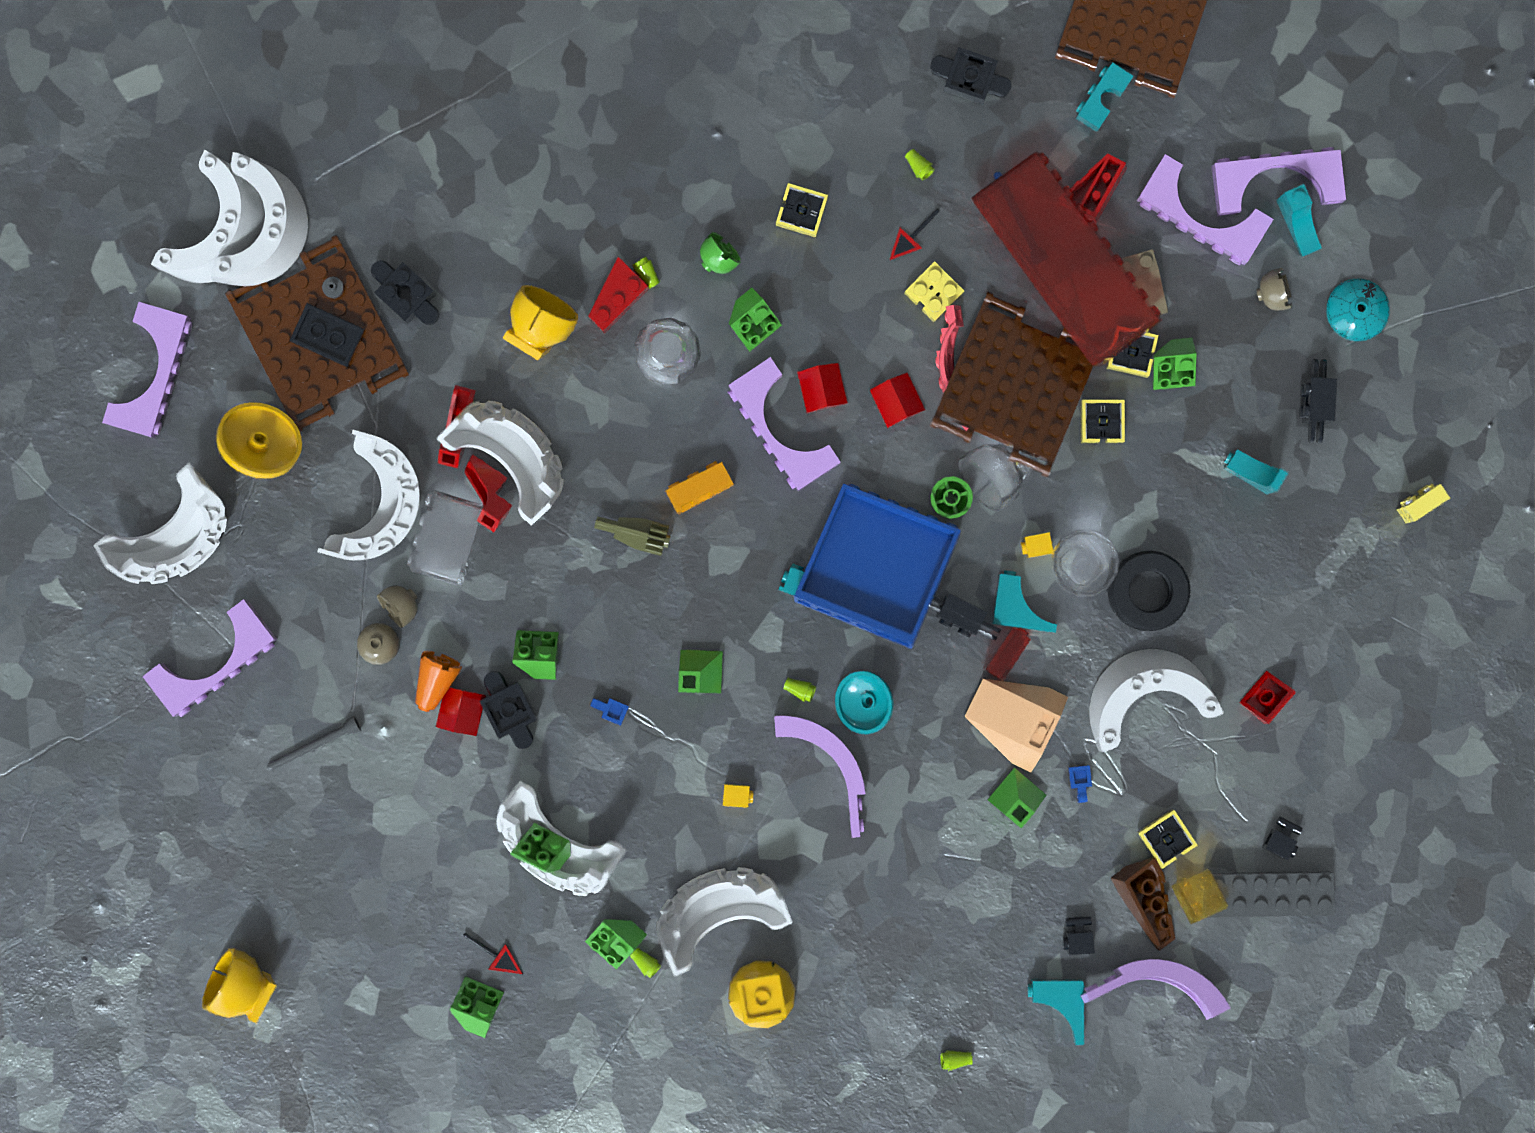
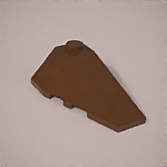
M1152 857L1127 865L1113 875L1111 880L1120 897L1156 949L1160 951L1175 940L1172 917L1168 912L1167 906L1169 901L1168 894H1165L1164 889L1165 876L1156 858Z

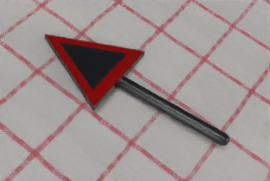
M936 209L911 236L902 228H899L890 260L923 249L913 239L939 213V209Z
M467 933L463 934L466 939L495 957L488 970L523 974L506 944L500 953L496 954Z

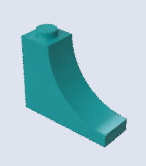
M1303 184L1282 194L1276 201L1301 258L1322 249L1312 220L1311 206L1313 203L1305 185Z
M1238 449L1233 453L1229 452L1224 460V463H1226L1225 470L1265 494L1278 491L1288 474L1285 470L1262 463Z
M1004 570V574H998L992 624L1056 633L1057 624L1041 619L1026 604L1021 590V576H1016L1017 572Z
M1031 979V984L1027 985V996L1031 997V1001L1033 1003L1049 1005L1063 1014L1071 1027L1074 1044L1084 1045V1001L1081 997L1084 994V981L1082 979Z

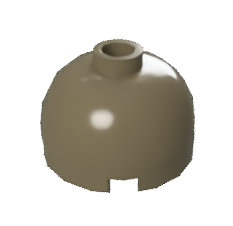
M1283 268L1271 270L1263 275L1260 280V288L1256 289L1259 301L1263 300L1266 307L1271 310L1281 311L1292 308V303L1288 304V298H1291L1286 274L1281 275L1284 271Z
M393 585L377 595L382 608L388 610L390 613L388 616L399 627L402 628L408 625L414 619L417 613V603L415 601L417 596L410 588L406 590L402 586Z
M374 623L366 626L360 632L357 639V649L360 656L371 664L383 665L396 657L399 651L400 640L397 633L392 627L383 623Z

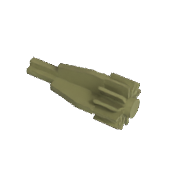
M597 516L594 527L595 529L614 533L613 538L634 549L659 556L662 555L664 547L668 548L671 538L670 535H667L669 525L644 518L619 517L618 521Z

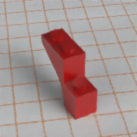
M455 385L446 428L468 405L475 402L476 390ZM441 443L438 464L458 468L465 447L450 450Z
M472 455L464 473L483 504V509L477 522L495 532L505 520L512 507L504 498L498 496L507 477L486 464L482 459Z

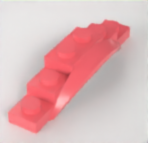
M958 305L946 306L945 321L949 327L941 329V348L939 351H936L935 362L940 371L939 386L943 393L954 371V347L959 327H964L961 306Z

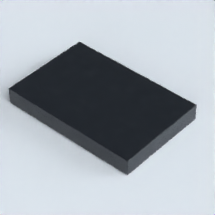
M307 303L290 342L348 368L365 329Z

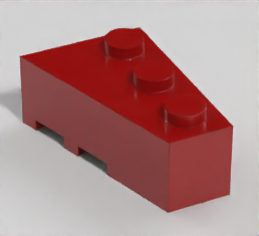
M1107 153L1083 178L1058 198L1059 205L1097 223L1127 170L1126 162Z
M619 257L589 314V318L604 333L649 290L648 286Z

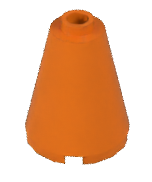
M423 651L420 659L415 703L420 710L425 712L435 710L462 669L457 660L444 654L434 656V651Z

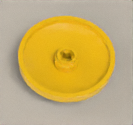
M250 402L237 405L227 411L217 429V446L223 458L234 469L251 477L274 478L283 475L296 464L301 453L302 438L294 421L283 411L268 404Z

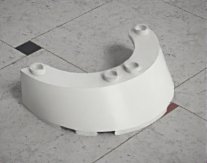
M204 150L199 161V169L211 180L219 196L220 213L216 226L206 239L195 246L184 249L162 248L158 250L151 265L161 271L193 283L214 282L211 278L214 261L221 256L238 254L249 248L259 237L265 221L264 204L254 186L233 173L231 164Z
M233 152L231 169L233 173L248 181L258 191L265 208V221L259 237L249 248L238 254L221 256L214 261L211 278L214 282L230 285H259L281 276L300 256L299 254L304 248L308 233L307 210L301 194L284 174L271 166Z
M489 400L486 403L474 402L468 405L437 438L444 447L450 450L473 447L483 450L496 458L513 477L519 492L518 511L520 516L531 525L553 505L562 491L564 479L561 478L560 471L563 468L559 456L554 455L550 448L552 443L534 422L514 408L509 410L504 408L502 403Z
M353 430L352 434L356 436L354 441L355 452L365 458L374 467L379 476L382 489L381 502L375 516L368 524L352 533L329 536L324 548H319L318 552L346 560H365L390 551L406 537L418 513L420 491L412 465L397 447L377 436Z
M190 463L183 467L176 476L181 487L182 499L177 512L165 525L154 532L139 537H121L109 534L94 545L107 569L129 582L139 584L142 581L158 584L168 582V578L178 574L182 577L204 563L220 544L219 538L226 529L225 507L217 494Z
M1145 649L1131 652L1114 661L1096 682L1089 705L1090 725L1098 751L1100 752L1114 749L1119 745L1121 740V723L1127 709L1139 697L1150 692L1172 691L1190 700L1199 710L1200 714L1207 718L1224 713L1202 672L1186 658L1160 649Z
M519 781L501 804L497 817L498 831L502 832L505 837L503 843L509 852L514 849L534 823L570 840L571 856L558 871L545 873L522 860L520 861V864L533 876L562 892L568 889L574 895L587 896L590 892L596 894L604 887L626 852V849L617 842L608 841L601 846H586L564 836L548 822L541 812L534 789Z
M738 867L736 871H726L723 868L702 874L677 889L678 894L672 899H667L661 908L660 919L656 922V931L671 969L676 976L690 969L693 964L692 959L695 947L703 936L723 923L737 919H754L765 923L772 929H781L791 924L792 921L783 898L774 882L763 873L761 875L754 873L753 869Z

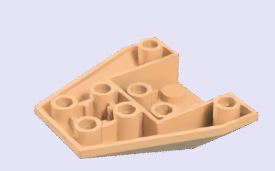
M982 679L965 717L1012 764L1032 772L1050 740L1068 697L1049 687Z

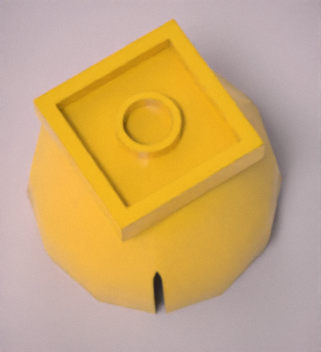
M523 285L515 294L510 310L512 327L506 331L503 339L536 360H540L550 352L553 345L565 341L570 336L577 324L578 314L570 305L554 294L532 285Z
M229 948L214 967L215 970L227 974V977L212 971L203 994L202 1008L212 1014L227 1018L246 1014L250 1021L257 1023L277 985L269 973L260 970L254 958L243 951Z
M756 960L739 968L729 983L728 1000H730L729 1004L735 1017L744 1022V1024L750 1027L770 1028L783 1022L793 1009L796 988L789 973L778 964L774 963L772 967V961Z

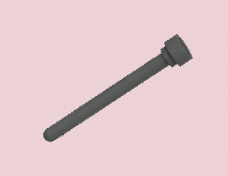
M355 716L347 719L343 723L344 726L268 763V770L273 771L347 733L348 735H354L362 731Z

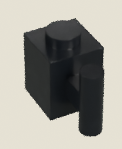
M1280 816L1276 824L1283 827L1281 832L1271 829L1262 848L1289 860L1290 857L1293 858L1298 850V846H1296L1298 841L1290 838L1292 832L1300 835L1303 828Z
M1091 916L1065 918L1066 927L1074 926L1075 931L1066 932V937H1063V949L1067 950L1069 955L1095 953L1093 932L1091 930L1084 931V925H1092Z

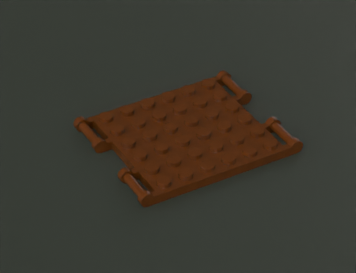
M1074 0L1055 59L1061 60L1062 58L1088 67V70L1095 72L1099 58L1138 71L1134 83L1135 86H1144L1168 94V97L1174 99L1207 0ZM1065 46L1093 55L1092 60L1065 51ZM1146 73L1170 81L1172 85L1168 86L1144 78V75Z
M337 235L308 252L300 253L299 255L306 269L270 287L268 282H264L259 285L241 286L233 291L230 289L225 292L288 416L294 421L300 432L303 431L304 427L326 416L334 415L335 412L329 399L361 382H366L373 395L383 386L401 377L409 376L406 366ZM334 247L337 248V253L314 265L312 264L311 259ZM337 277L343 282L344 292L339 298L332 299L324 294L322 285L327 278ZM262 286L264 291L238 304L236 298ZM307 303L365 329L348 368L290 342ZM397 364L398 370L373 382L371 377ZM321 403L323 404V409L300 421L298 420V415Z
M987 292L930 427L935 429L938 427L963 438V441L967 443L970 442L974 431L1012 447L1013 449L1008 461L1013 463L1016 461L1041 472L1042 476L1048 477L1103 341L1098 339L1095 341L1070 330L1071 327L1066 325L1060 337H1054L1021 322L1026 311L1025 307H1017L993 296V293ZM989 304L1015 314V319L988 308ZM1066 338L1093 348L1092 353L1066 342ZM944 417L950 421H953L957 424H960L968 428V430L966 431L953 424L943 421L940 418ZM1019 451L1046 462V464L1044 465L1019 454Z

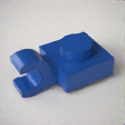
M593 698L590 705L603 711L601 718L620 726L629 707L609 698L608 703Z
M1090 765L1068 768L1070 789L1077 788L1078 803L1088 802L1086 787H1092Z

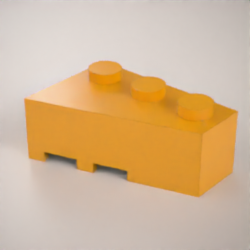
M714 461L705 466L707 470L701 473L696 471L688 475L687 480L681 483L677 481L668 486L669 489L665 491L678 515L734 486L722 462L718 464L717 461Z

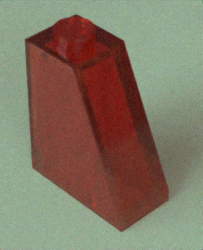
M1012 627L983 669L998 680L1004 681L1031 639L1027 637L1029 633L1018 627L1015 629Z

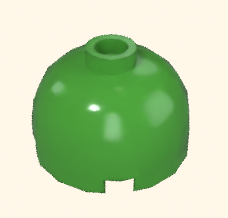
M712 232L701 245L700 256L703 260L701 264L708 272L713 271L719 274H726L734 270L741 263V258L729 242L726 245L721 241L724 237L716 232Z
M952 476L945 477L935 484L932 488L930 499L936 513L942 517L953 519L966 514L971 507L973 496L968 483Z

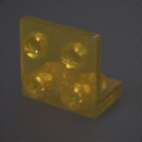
M1210 870L1201 872L1188 879L1183 877L1171 886L1190 924L1228 908V904Z

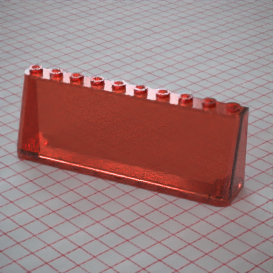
M1035 151L971 198L1089 362L1094 367H1100L1162 321L1159 316L1162 314L1155 305L1151 306L1148 302L1149 296L1142 287L1140 289L1135 284L1137 280L1132 272L1124 269L1122 266L1124 262L1117 253L1114 255L1110 250L1112 245L1107 238L1099 235L1097 224L1092 219L1089 221L1085 216L1087 211L1081 203L1077 204L1072 198L1075 196L1068 186L1064 187L1061 183L1062 177L1058 171L1050 168L1048 165L1050 161L1043 152Z

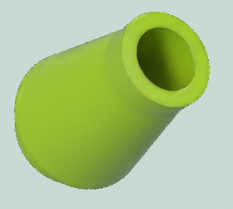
M915 149L910 150L905 155L917 178L925 180L934 172L933 164Z
M645 256L632 265L635 269L633 271L648 285L649 289L660 283L651 259L648 260Z
M787 678L783 689L803 702H811L816 686L812 685V682Z
M639 947L630 955L644 976L647 975L649 978H652L661 968V965L658 963L659 960L645 953Z
M946 1050L940 1054L943 1070L951 1071L966 1065H972L973 1063L971 1052Z

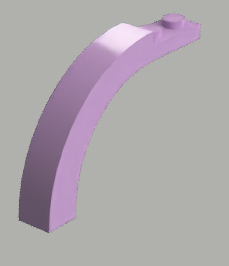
M774 716L776 737H795L812 742L825 750L838 764L847 785L851 837H860V832H864L863 819H859L858 811H862V800L857 798V795L865 794V788L860 769L851 752L837 736L817 723L794 716Z
M1140 960L1123 965L1114 970V975L1103 980L1104 985L1098 987L1097 984H1094L1085 989L1087 993L1081 995L1084 1003H1087L1128 982L1157 980L1169 983L1190 996L1201 1009L1206 1020L1231 1009L1219 990L1204 976L1182 964L1166 960Z

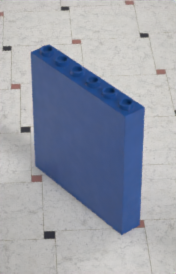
M843 484L796 590L794 602L912 649L960 538L961 530L955 524L949 522L945 524L938 521V518L935 516L919 514V511L912 507L904 508L899 506V503L894 500L888 499L886 501L881 499L874 492L869 491L866 493L861 491L854 484Z

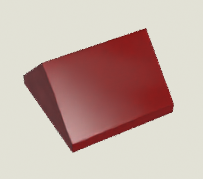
M838 363L818 365L797 372L807 413L848 404Z
M908 372L870 389V393L887 428L925 411Z
M1266 671L1239 703L1263 724H1269L1296 691Z
M450 687L441 700L436 727L455 733L477 736L483 711L479 701L485 698L486 695Z

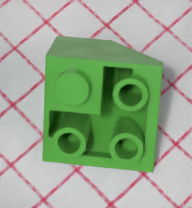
M750 288L735 301L729 325L749 352L782 326L764 299L753 288Z
M1193 338L1172 339L1154 354L1153 390L1195 386L1197 353Z
M517 630L513 664L534 679L556 680L559 632Z
M680 650L678 692L721 693L723 651Z
M1013 768L987 800L1017 826L1022 828L1036 812L1046 794L1017 769Z
M534 823L510 853L529 865L549 873L560 870L571 856L570 840Z
M605 919L585 942L602 956L607 963L617 969L638 947L647 934L632 921Z
M465 976L450 1011L466 1031L485 1038L504 992Z

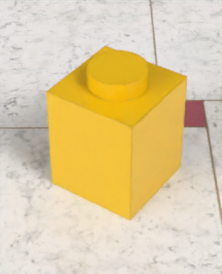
M1050 532L1024 537V542H1020L1022 554H1026L1027 558L1054 553Z
M724 784L723 806L748 808V804L753 803L754 791H751L748 785Z

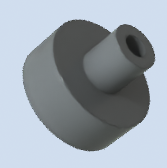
M329 277L323 282L322 290L329 298L336 299L343 294L344 284L337 277Z

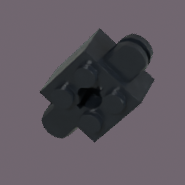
M958 47L954 60L937 55L931 61V73L947 79L943 92L983 105L987 93L1003 98L1011 90V81L994 73L998 63L996 59Z
M382 260L372 265L371 274L381 284L374 293L407 324L415 316L425 325H433L438 321L439 311L429 302L436 295V292L405 263L402 262L396 270L386 261Z
M1318 359L1312 360L1311 378L1304 381L1300 388L1303 405H1300L1299 417L1302 418V423H1309V443L1314 442L1315 434L1316 442L1322 443L1324 424L1335 421L1337 379L1326 378V359H1321L1320 366Z
M947 594L944 601L934 597L933 601L942 606L938 608L931 604L929 609L938 613L936 616L940 619L938 623L948 628H951L953 625L959 628L958 633L966 637L975 636L977 633H980L994 641L997 640V636L980 628L982 625L997 633L1001 632L1000 628L984 621L988 612L951 594Z
M489 672L484 678V685L489 696L481 699L479 702L498 739L509 734L517 748L526 749L533 742V735L528 724L536 721L537 717L518 681L508 686L500 672Z

